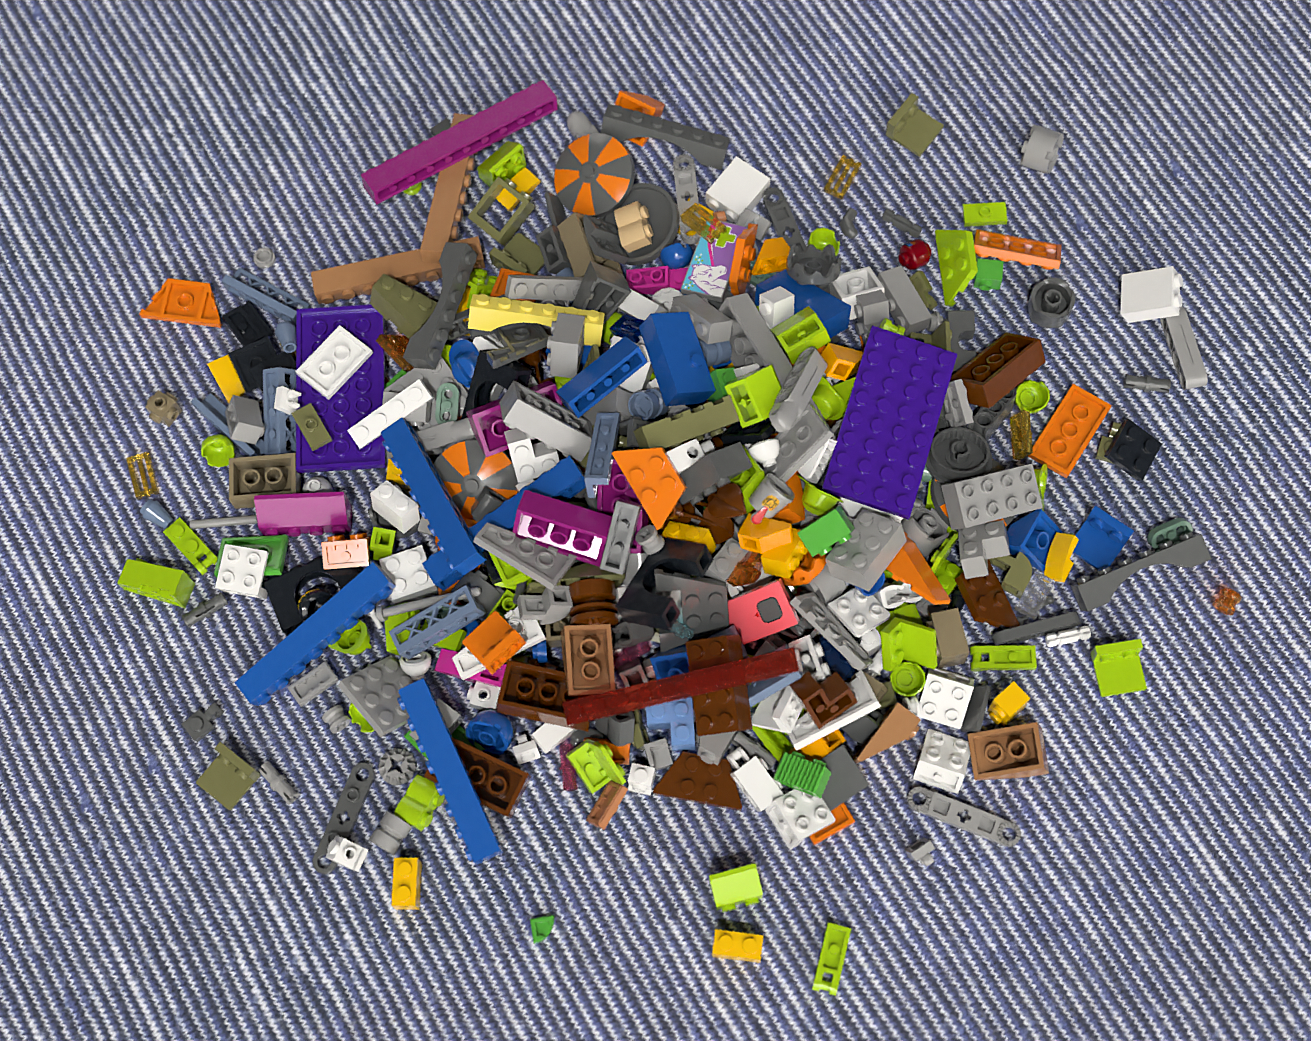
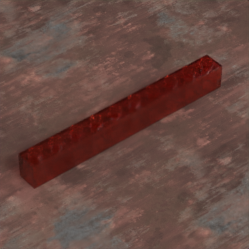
M796 647L562 703L567 726H575L804 671L799 650Z

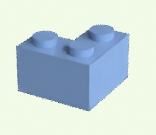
M692 698L646 701L648 730L671 729L672 751L696 750Z

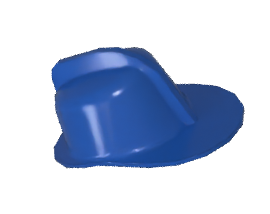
M459 340L450 349L449 362L454 379L465 387L470 388L479 351L472 342Z

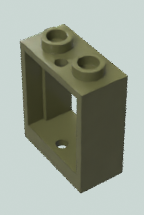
M498 177L468 215V218L498 243L506 246L536 206L530 202L532 197L522 190L519 193L515 190L517 185L507 178L504 181ZM505 188L519 199L522 204L502 230L499 231L482 216Z

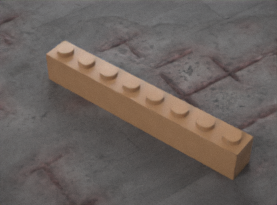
M454 113L451 127L474 115ZM478 152L439 172L420 248L423 262L440 264L439 259L445 243L454 242V239L458 238L459 227L457 225L463 218L462 204L465 205L467 201L466 188L470 187V171H474V155L478 154Z
M478 236L453 242L467 243L478 254L472 271H475L476 268H486ZM420 249L313 271L311 272V278L318 303L330 304L335 300H348L363 294L371 295L372 286L383 274L404 285L414 286L419 282H432L442 278V269L440 264L423 262Z

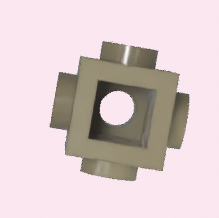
M158 390L155 395L148 399L145 406L150 413L148 417L157 424L161 422L170 427L182 412V409L177 404L178 399L169 392L164 394Z

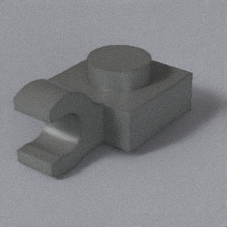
M213 703L206 709L205 713L200 709L182 723V726L193 740L198 743L215 728L212 722L220 717L224 711L219 705Z

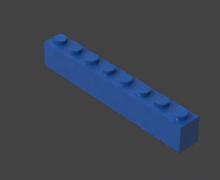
M401 417L380 432L384 438L382 443L386 450L392 453L393 457L391 460L398 469H401L402 474H400V477L407 486H410L411 490L409 493L411 497L420 504L421 507L418 510L425 519H428L430 524L427 526L430 532L438 537L437 545L444 554H447L448 559L446 561L453 571H459L464 576L485 562L486 558L479 546L473 542L474 537L413 427Z
M568 456L560 460L548 472L542 473L533 483L523 487L511 499L504 501L492 513L486 514L481 521L469 527V530L475 538L484 525L490 523L513 532L517 508L525 490L567 502L586 488L585 475L578 464ZM479 546L482 552L487 551ZM440 550L430 555L422 565L432 582L442 591H445L459 581L463 575L449 567L446 561L448 559L447 554Z
M372 562L235 681V685L250 704L256 706L264 705L271 699V695L276 690L283 689L289 683L288 680L292 676L303 672L307 663L320 657L323 654V649L329 644L336 643L346 629L353 628L362 615L370 613L375 608L377 602L389 597L396 585L379 565Z
M422 678L399 689L400 697L397 698L398 703L403 711L407 710L410 718L406 719L412 732L416 730L419 737L416 740L420 752H425L428 757V761L425 762L430 774L435 773L438 780L435 783L439 795H444L447 800V804L444 805L450 818L453 816L457 825L454 826L458 838H463L467 845L464 848V852L468 860H473L475 864H479L502 853L503 850L428 682Z

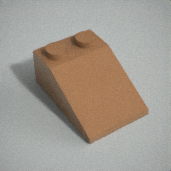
M611 624L564 626L561 631V645L568 696L615 694Z
M900 703L889 707L883 715L884 718L879 727L865 744L859 748L852 758L853 761L857 764L904 740L912 739L920 729L918 723L921 719Z
M1038 722L968 734L975 781L1025 778L1049 774L1043 731Z

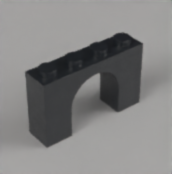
M496 349L480 350L461 420L468 418L467 411L489 403L490 392L495 384L500 385L508 390L513 381L528 387L532 370L515 360L493 369L487 360L486 352Z
M663 537L665 540L664 546L657 553L646 557L615 607L624 622L670 631L681 612L672 597L651 593L655 586L654 569H660L664 573L669 574L676 572L703 577L713 562V558L706 544Z
M317 557L307 565L295 566L289 570L290 572L283 575H273L268 581L264 582L283 633L288 636L304 622L298 615L299 595L302 588L309 581L316 578H329L334 580L341 590L359 574L358 568L349 567L324 570L323 557Z

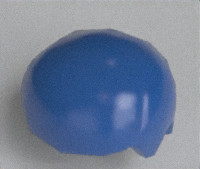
M675 243L663 248L660 254L663 265L668 266L670 269L684 268L691 262L693 257V251L689 244H686V248H684L681 243Z

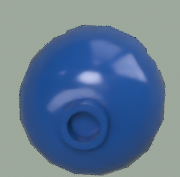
M492 709L484 710L477 713L471 719L466 728V736L473 746L475 742L480 744L485 749L484 753L491 756H500L508 749L514 737L513 725L505 714L498 713Z

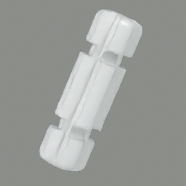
M1082 626L1078 630L1073 628L1059 631L1057 634L1054 632L1047 634L1045 641L1048 647L1057 646L1058 643L1060 645L1072 643L1079 639H1089L1091 631L1088 626Z

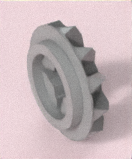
M394 748L385 752L384 756L380 759L378 770L382 779L388 784L402 785L413 777L416 763L414 757L408 751ZM392 759L397 763L402 761L400 765L402 774L397 770L391 771L393 768Z

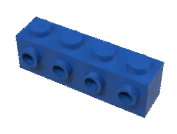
M625 336L557 390L556 393L564 406L579 418L648 361L639 346Z

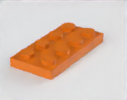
M976 229L974 248L975 253L980 257L992 256L1005 262L1013 260L1026 266L1034 264L1047 270L1059 269L1061 245Z
M1072 384L1029 452L1028 457L1042 465L1046 464L1047 468L1067 479L1112 405Z

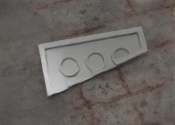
M490 523L484 525L473 541L550 590L555 588L577 557L572 554L566 556L558 553V549L551 546L548 549L535 544V540L529 538H518L514 532Z
M814 592L796 596L789 602L847 659L853 668L861 671L873 663V660Z

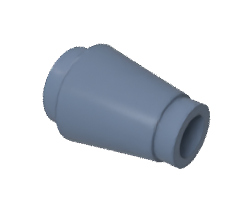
M288 321L279 323L276 326L275 335L283 350L287 353H292L296 350V327Z
M149 499L140 509L144 519L164 529H167L174 522V519L157 500Z

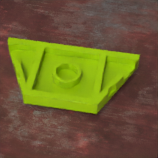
M935 230L945 306L952 307L956 303L954 300L958 292H964L969 281L978 272L973 234L966 230Z

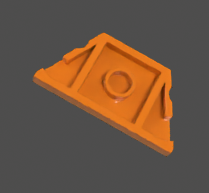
M749 223L748 229H744L741 235L737 237L729 277V286L734 296L744 294L747 282L751 280L752 270H750V265L756 256L754 244L758 224Z
M168 278L162 285L161 290L156 292L151 298L152 302L145 310L142 309L139 313L141 318L222 328L210 283Z
M660 447L612 452L613 457L656 530L661 529L687 488L665 449Z

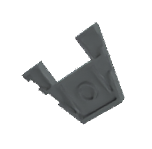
M466 321V329L472 338L495 334L504 346V348L486 352L487 360L493 369L547 347L548 334L537 323H513L498 327L492 331L469 329V321Z
M654 569L656 592L681 590L683 627L671 628L670 631L659 629L661 652L729 627L726 582L696 577L695 579L685 577L681 573L674 572V574L664 573L663 570Z

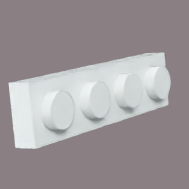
M419 379L347 431L358 447L362 449L382 435L381 431L401 417L406 418L434 397L422 380Z

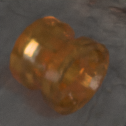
M1222 587L1218 592V599H1215L1212 605L1221 613L1233 615L1236 611L1235 606L1240 603L1242 597L1236 591Z

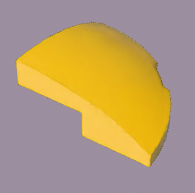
M228 355L207 364L228 403L233 395L241 397L245 393Z

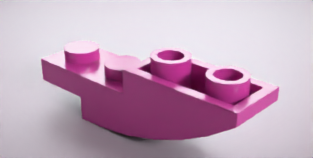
M668 266L626 270V281L630 289L641 294L654 295L659 290L669 287L679 291L688 268L670 269Z
M441 649L434 671L461 679L452 659L459 652ZM503 664L493 675L485 669L465 680L501 688L506 664Z

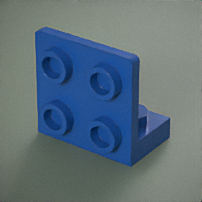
M1094 506L1086 521L1075 535L1079 541L1073 554L1097 570L1110 566L1134 530L1099 507Z

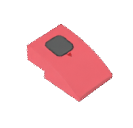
M781 578L727 600L729 626L735 625L743 645L798 624L800 621L795 608L789 603L791 599Z

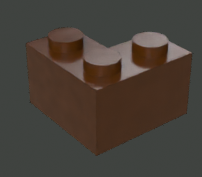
M808 671L802 675V678L789 685L803 709L818 729L858 702L849 686L837 672L818 684Z

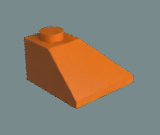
M622 90L619 91L615 105L655 117H661L665 106L664 103L647 95ZM649 137L630 138L627 140L643 147Z

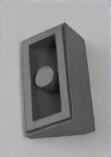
M546 192L545 200L551 224L557 227L567 219L564 205L558 196Z
M990 686L973 687L961 726L962 732L969 734L980 732L991 691Z

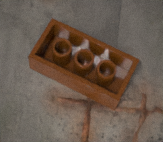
M1006 332L953 374L950 381L962 379L963 385L967 390L966 396L969 404L990 408L1046 362L1041 340Z
M725 635L686 642L697 735L706 736L752 730L741 636Z
M507 660L497 700V712L588 732L597 695L568 696L565 672Z
M453 738L482 805L511 819L531 779V775ZM427 769L424 777L434 783L438 782L435 773L430 774Z

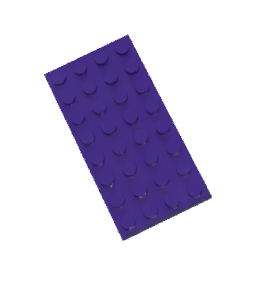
M372 305L296 309V370L339 325L373 352L329 400L296 374V391L301 393V396H298L300 407L297 410L311 403L332 439L331 442L312 451L296 423L297 473L386 468V448L382 443L384 441L382 435L360 449L347 431L383 404L385 389L384 317Z
M873 325L871 326L821 491L905 519L910 518L957 353Z

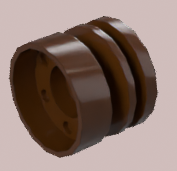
M596 578L580 580L568 585L574 606L569 612V615L572 617L570 619V626L611 624L612 627L619 622L616 604L611 603L617 598L614 581Z

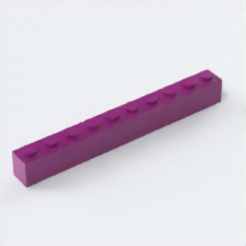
M544 80L534 83L528 88L514 93L509 98L495 103L486 110L480 111L474 116L459 122L457 125L441 131L438 135L422 141L413 148L405 150L403 153L386 160L372 169H368L365 173L361 174L363 187L377 205L558 110L556 95Z

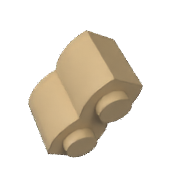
M636 201L614 210L620 242L628 253L652 244L651 236H653V230L647 222L649 212L646 206H642Z

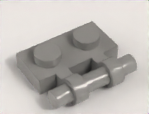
M962 379L949 382L944 399L945 419L949 421L950 428L974 422L972 418L973 412L966 396L967 390L963 385Z

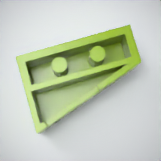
M138 558L136 560L127 559L117 582L123 590L182 608H186L195 586L190 575L183 570L150 564Z

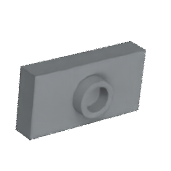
M324 661L287 688L302 707L338 682L339 679L327 662Z

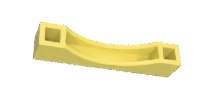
M473 294L470 304L468 328L492 331L501 326L522 322L537 323L551 327L552 321L557 320L558 313L585 316L584 345H597L600 347L605 313L596 310L554 306L553 304L533 303L527 300L519 301L506 297L498 298L485 294Z

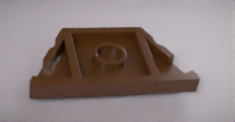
M987 559L989 575L966 579L964 571H962L956 577L957 586L974 621L986 622L994 627L1002 625L1014 628L1020 626L989 559Z
M682 752L653 789L654 795L742 811L736 783L730 775L732 769L729 761L722 759L718 765L714 763L708 764L697 754Z

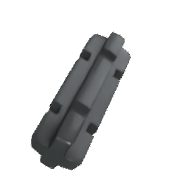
M886 209L883 213L882 219L887 223L892 222L893 226L905 233L910 232L909 235L914 238L920 235L922 227L916 223L913 225L912 221L900 214L895 215V212L891 209Z

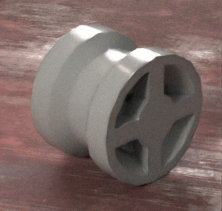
M653 525L643 527L635 537L637 543L643 545V550L648 555L657 553L665 543L664 538L657 534L658 531Z
M341 705L332 707L322 716V720L330 725V731L333 734L340 732L351 722V718L343 713Z

